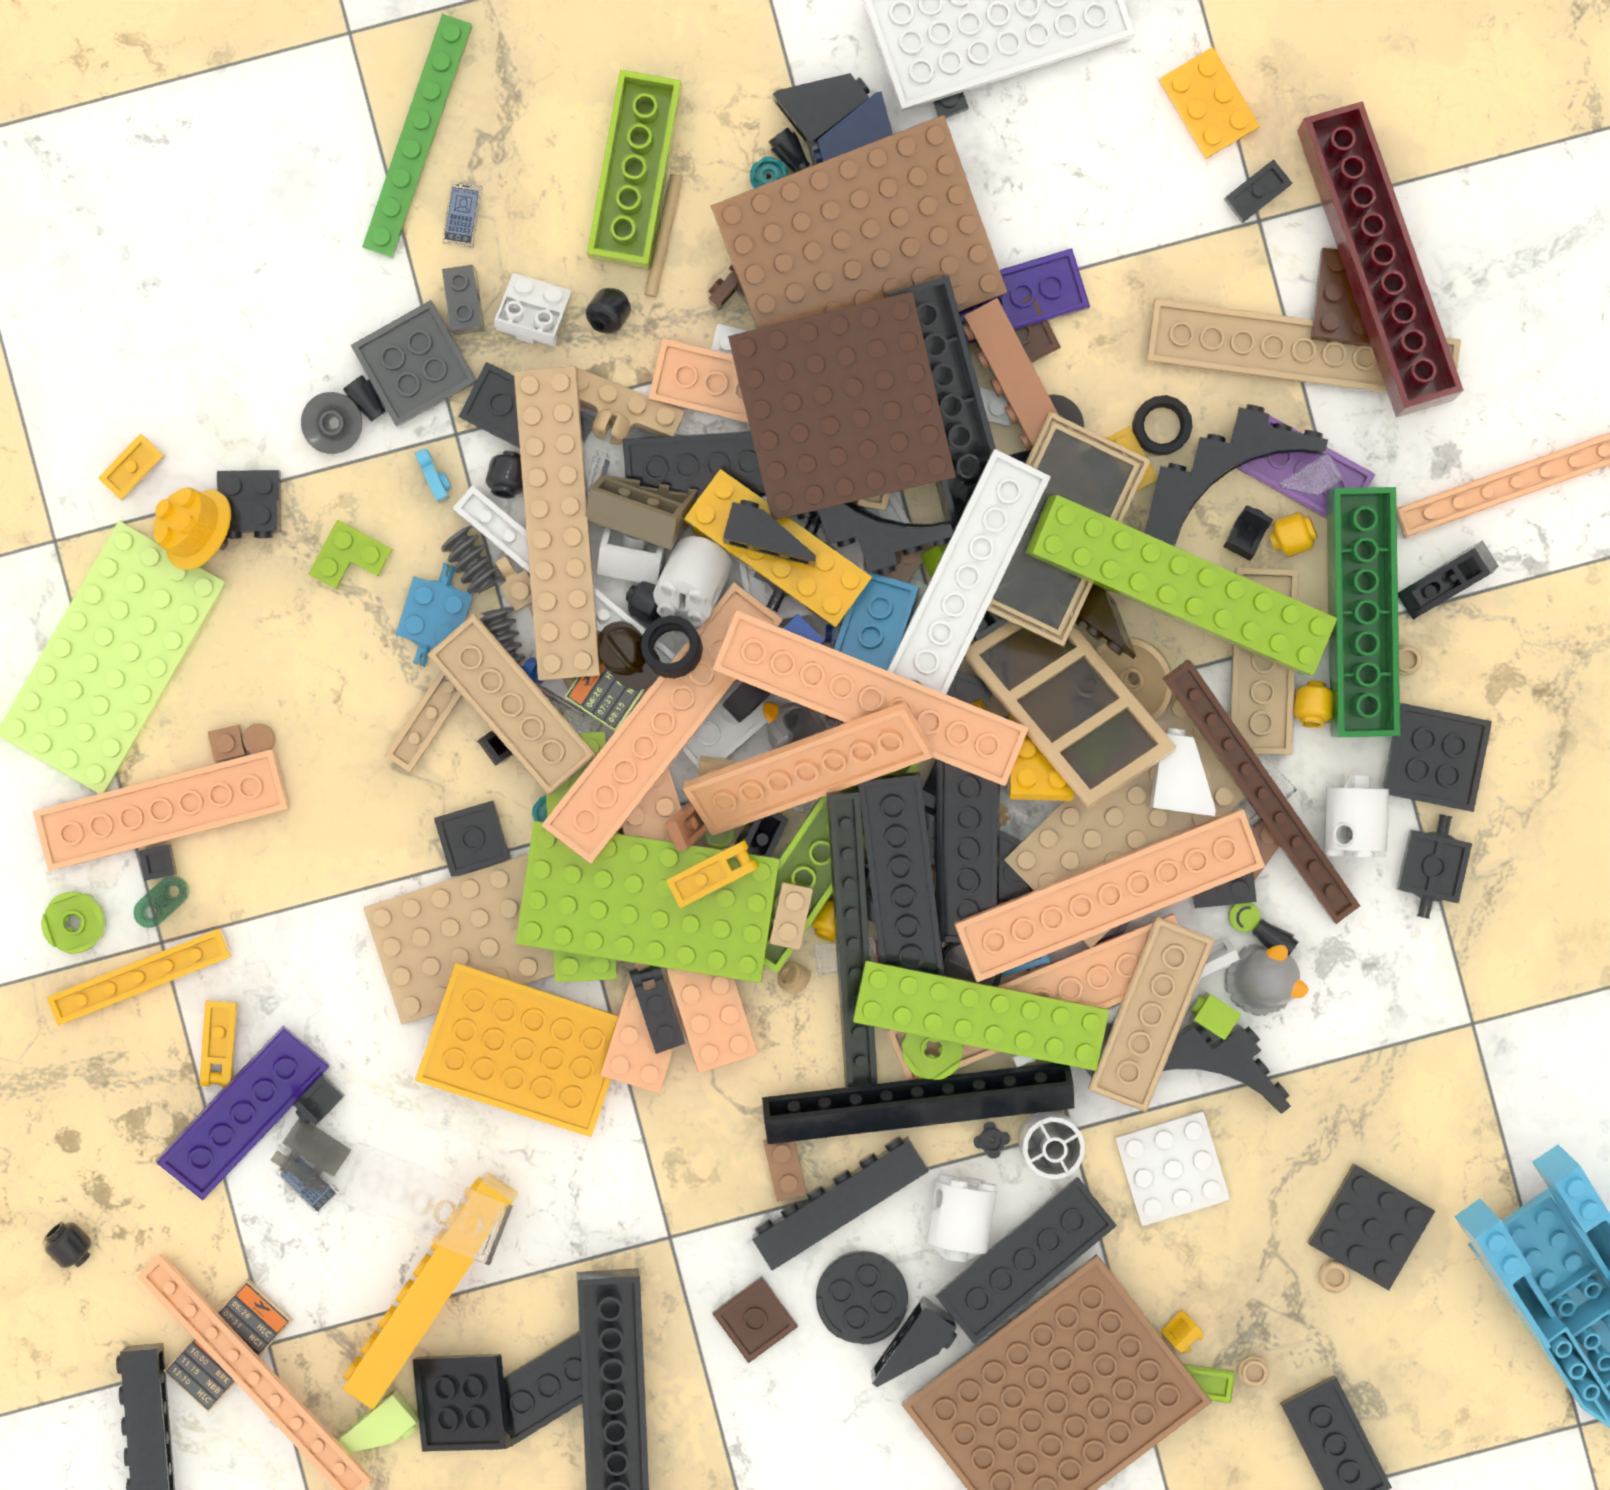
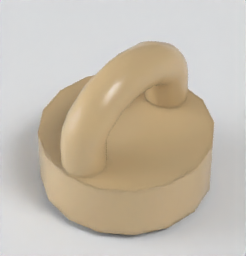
M791 961L781 968L777 978L778 985L790 994H797L807 986L811 973L804 966Z

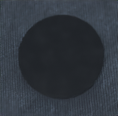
M853 1251L839 1256L825 1268L816 1289V1305L822 1322L833 1335L852 1343L872 1344L890 1336L902 1323L908 1305V1290L902 1273L891 1260L871 1251Z

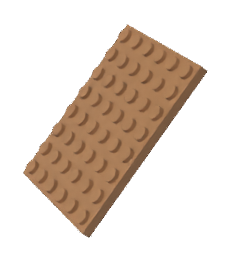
M944 115L710 205L756 329L883 299V292L940 275H949L958 311L1007 293Z
M1095 1254L904 1400L902 1407L967 1490H1097L1211 1404L1212 1401L1108 1267Z

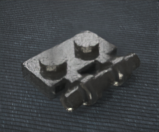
M299 1118L282 1142L283 1145L292 1150L287 1157L277 1150L270 1161L280 1167L279 1170L284 1174L290 1173L304 1182L303 1186L307 1189L313 1188L320 1194H323L329 1184L320 1179L319 1176L325 1171L334 1177L351 1152V1149L313 1124H307ZM299 1156L315 1165L311 1172L296 1163Z

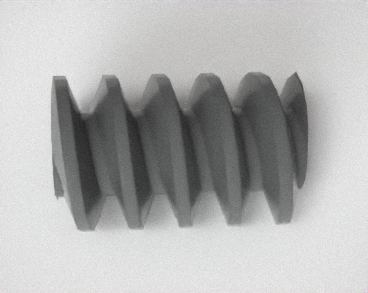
M472 525L449 537L442 545L441 550L443 552L453 551L447 560L450 563L459 561L454 568L456 573L466 572L460 581L463 584L472 582L467 592L469 594H480L501 582L504 576L494 578L493 575L498 570V567H487L492 557L491 555L481 557L480 554L485 549V545L474 546L479 536L478 534L467 535L468 531L472 528Z
M504 607L481 613L484 616L480 620L516 662L519 663L525 659V655L515 653L517 649L523 646L522 643L512 641L514 637L520 634L519 631L509 629L517 621L516 619L506 617L514 608Z

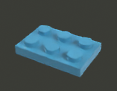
M865 571L872 576V579L845 615L834 650L887 671L909 625L920 588L913 584Z

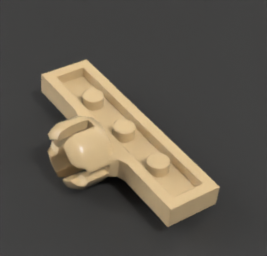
M577 368L580 405L590 408L597 413L592 425V431L596 437L604 441L609 428H612L610 433L612 437L609 443L615 445L622 444L623 439L627 438L632 428H639L657 436L676 435L685 414L684 410L664 402L648 399L649 396Z

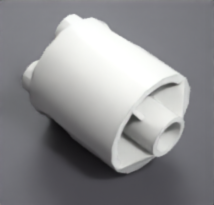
M690 536L678 541L653 592L655 603L658 605L657 613L661 617L669 615L682 617L691 622L694 627L703 626L704 622L710 618L732 569L731 558L725 549L704 537Z
M1345 775L1344 787H1326L1324 839L1326 856L1386 857L1389 789L1371 788L1370 776Z
M1058 1110L1034 1113L1024 1122L1019 1130L1018 1144L1022 1156L1034 1173L1045 1179H1061L1070 1176L1079 1168L1084 1158L1085 1143L1082 1133L1067 1115Z
M938 1174L926 1243L942 1258L956 1262H967V1260L978 1254L987 1253L997 1185L984 1183L985 1180L966 1177V1181L956 1179V1176Z

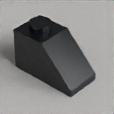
M776 813L750 822L739 834L735 845L745 840L749 847L747 849L748 854L771 857L789 819Z

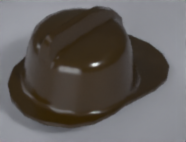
M624 621L612 622L603 628L598 635L600 660L616 680L626 688L633 690L646 689L653 685L659 675L653 672L642 655L640 646L642 640L641 632L632 624ZM654 649L655 656L657 657L658 660H660V658H659L657 652H656L655 649Z

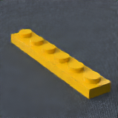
M220 928L46 998L57 1026L228 959L232 955Z

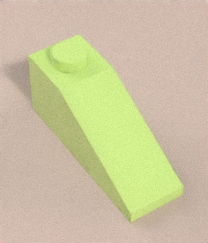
M396 1388L379 1402L374 1410L371 1409L339 1436L337 1440L349 1453L391 1444L399 1437L404 1441L417 1430L415 1424L418 1421V1413Z

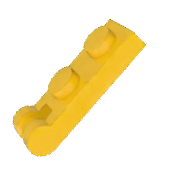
M744 840L667 879L666 882L679 907L682 908L758 869L756 861H752L747 852L749 847ZM733 856H736L741 866L735 870H732L727 860Z
M205 1001L200 1086L210 1087L211 1084H220L224 1088L234 1077L238 1002ZM212 1063L222 1064V1072H213Z

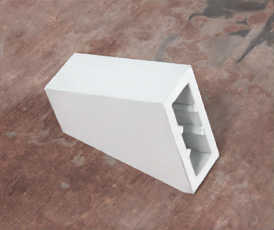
M1168 728L1166 735L1176 745V749L1172 754L1155 764L1149 808L1215 816V805L1194 737H1187L1186 730Z

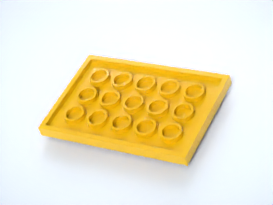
M455 962L417 1070L415 1081L592 1137L611 1082L610 1078L600 1074L619 1015Z

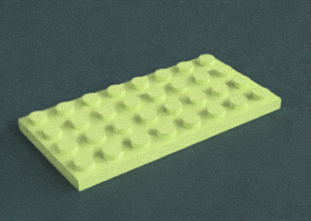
M118 520L2 721L0 737L99 794L107 792L227 582L201 567L192 570H181L175 567L169 561L166 550L160 547L156 541Z

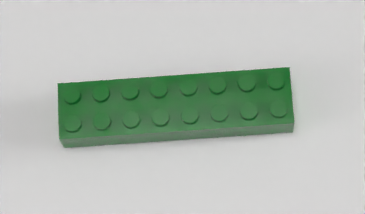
M1396 487L1326 490L1329 615L1337 618L1329 638L1330 689L1333 691L1334 699L1331 737L1400 736Z

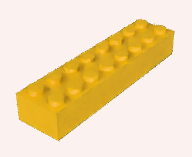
M490 1173L484 1179L479 1176L465 1195L469 1199L468 1203L465 1205L461 1202L447 1221V1223L452 1225L450 1230L442 1229L430 1249L435 1251L433 1255L430 1256L426 1253L412 1273L417 1277L415 1282L411 1279L407 1281L395 1299L400 1303L398 1307L392 1304L379 1322L378 1326L382 1331L379 1333L375 1330L360 1351L365 1356L363 1358L357 1356L344 1374L343 1378L347 1380L343 1387L344 1391L374 1410L519 1194L517 1191Z

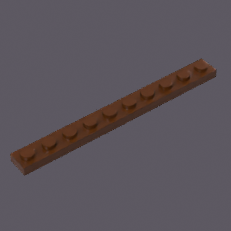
M1187 659L1165 675L1162 679L1331 921L1337 924L1359 908L1360 904L1192 662Z

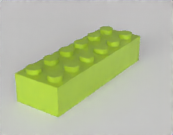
M620 69L587 248L589 259L650 270L683 89L681 80Z

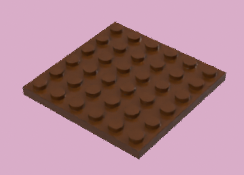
M913 291L728 336L767 502L773 519H782L956 477Z

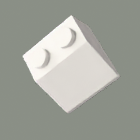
M605 528L599 549L597 574L639 583L644 581L656 585L660 577L666 548L656 547L650 542L628 537L619 531Z

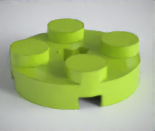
M73 891L56 896L48 904L49 906L46 908L41 920L42 931L48 943L69 954L81 953L91 949L105 934L106 918L103 908L92 895ZM70 914H74L76 918L80 917L81 919L79 930L77 931L73 927L68 928L66 922L70 920Z
M905 1033L901 1041L902 1057L909 1070L916 1076L925 1079L941 1080L953 1074L960 1066L964 1044ZM928 1041L933 1043L938 1041L941 1044L938 1048L939 1054L934 1057L933 1054L926 1055L924 1053L927 1049L926 1043Z

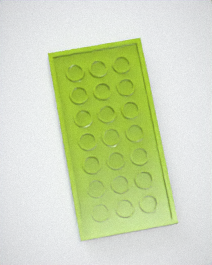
M533 822L515 944L752 982H762L780 858L749 854L751 860L756 861L758 869L680 908L666 880L724 850L691 845L688 849L677 852L674 843L671 841L616 833L592 865H590L541 826L543 822ZM736 856L727 859L732 870L741 867Z

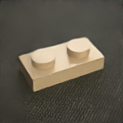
M782 882L769 944L800 950L813 888Z

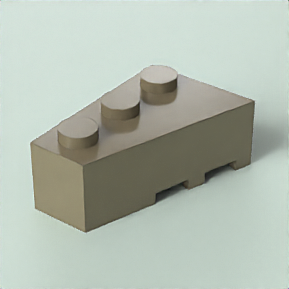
M601 474L590 488L585 516L588 521L600 527L610 528L624 533L628 537L638 538L650 542L656 547L671 550L689 526L684 521V518L696 503L698 490L689 488L688 493L670 491L669 485L660 484L659 489L640 486V480Z

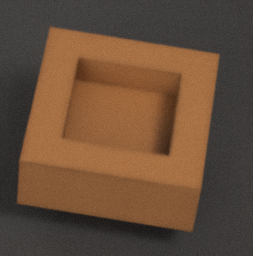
M240 725L208 732L215 762L247 755Z

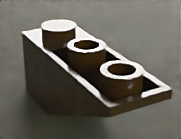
M1074 583L1059 600L1065 609L1077 586ZM1093 584L1074 624L1078 626L1081 622L1087 626L1085 630L1098 641L1102 637L1108 641L1106 646L1118 656H1121L1124 652L1134 659L1136 654L1115 600L1104 588Z

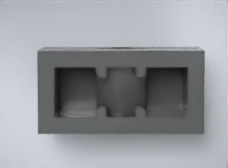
M473 265L442 269L450 330L454 335L485 331L478 276Z

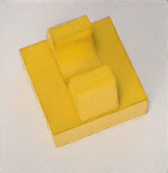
M1183 1310L1161 1330V1333L1181 1354L1183 1352H1191L1192 1349L1189 1346L1197 1338L1200 1341L1204 1338L1203 1331Z

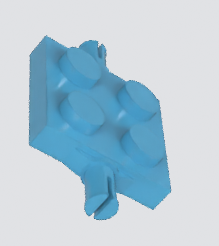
M443 563L439 581H427L413 576L396 631V636L409 639L418 645L413 663L418 665L423 653L420 665L424 667L426 666L427 654L430 652V649L435 648L465 621L473 594L457 590L451 585L455 566H450L446 577L449 564Z

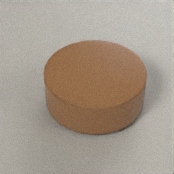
M253 724L245 730L243 744L253 754L271 750L275 744V734L267 725Z

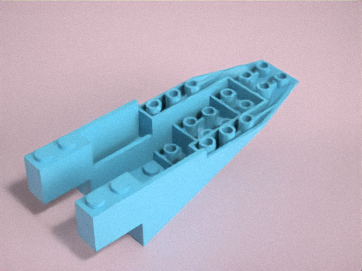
M1557 1144L1532 1162L1548 1189L1502 1221L1481 1199H1478L1454 1217L1470 1240L1468 1246L1580 1407L1610 1428V1213L1582 1167Z

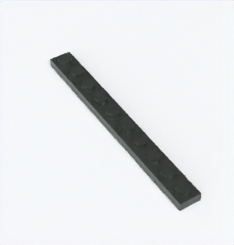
M857 789L826 793L845 1088L878 1084L874 1026L852 1021L865 960L870 961L860 792Z

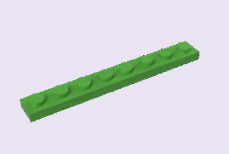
M444 14L441 16L362 245L366 250L392 259L394 257L473 27L471 23Z

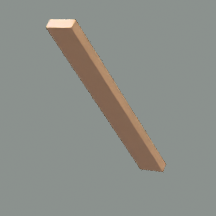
M1610 432L1397 508V521L1403 538L1610 465Z

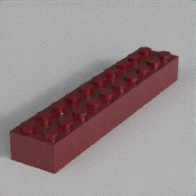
M1363 101L1304 118L1297 133L1396 418L1455 400L1464 389Z

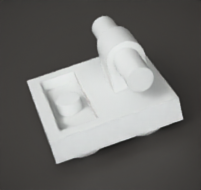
M512 273L494 319V327L497 331L516 336V340L533 345L537 342L555 348L558 341L557 333L571 299L572 290Z

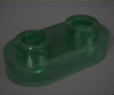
M169 876L162 879L136 903L133 910L136 922L145 928L160 925L186 902L190 893L188 883L179 876ZM173 885L179 889L177 897L171 896L169 892L170 887ZM149 906H153L156 909V915L153 918L147 915V908Z

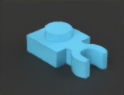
M426 448L416 452L415 456L435 500L441 503L451 498L447 490L452 489V486L445 472L439 474Z

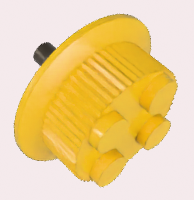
M191 487L179 489V491L177 490L168 499H163L157 504L155 509L157 517L155 518L153 528L154 540L160 547L166 550L169 561L175 567L181 570L198 568L206 563L218 549L224 550L227 547L228 540L225 537L230 526L231 508L228 499L222 493L216 490L199 492Z

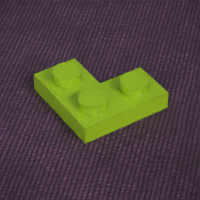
M337 520L308 574L338 589L351 562L379 576L393 549Z

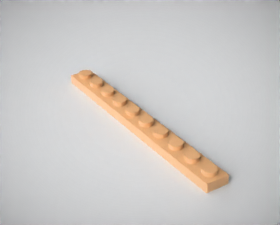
M163 1254L156 1257L137 1276L336 1490H363L373 1480L371 1475Z

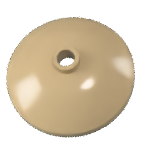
M1129 637L1136 654L1134 659L1124 652L1121 656H1118L1106 646L1107 642L1103 643L1096 649V652L1154 721L1157 720L1167 710L1173 697L1172 691L1162 679L1172 671L1166 657L1153 644L1136 637ZM1086 664L1084 670V689L1089 703L1094 710L1102 703L1106 707L1109 706L1116 699ZM1132 673H1136L1139 676V682L1133 681ZM1125 710L1116 716L1127 728H1139Z

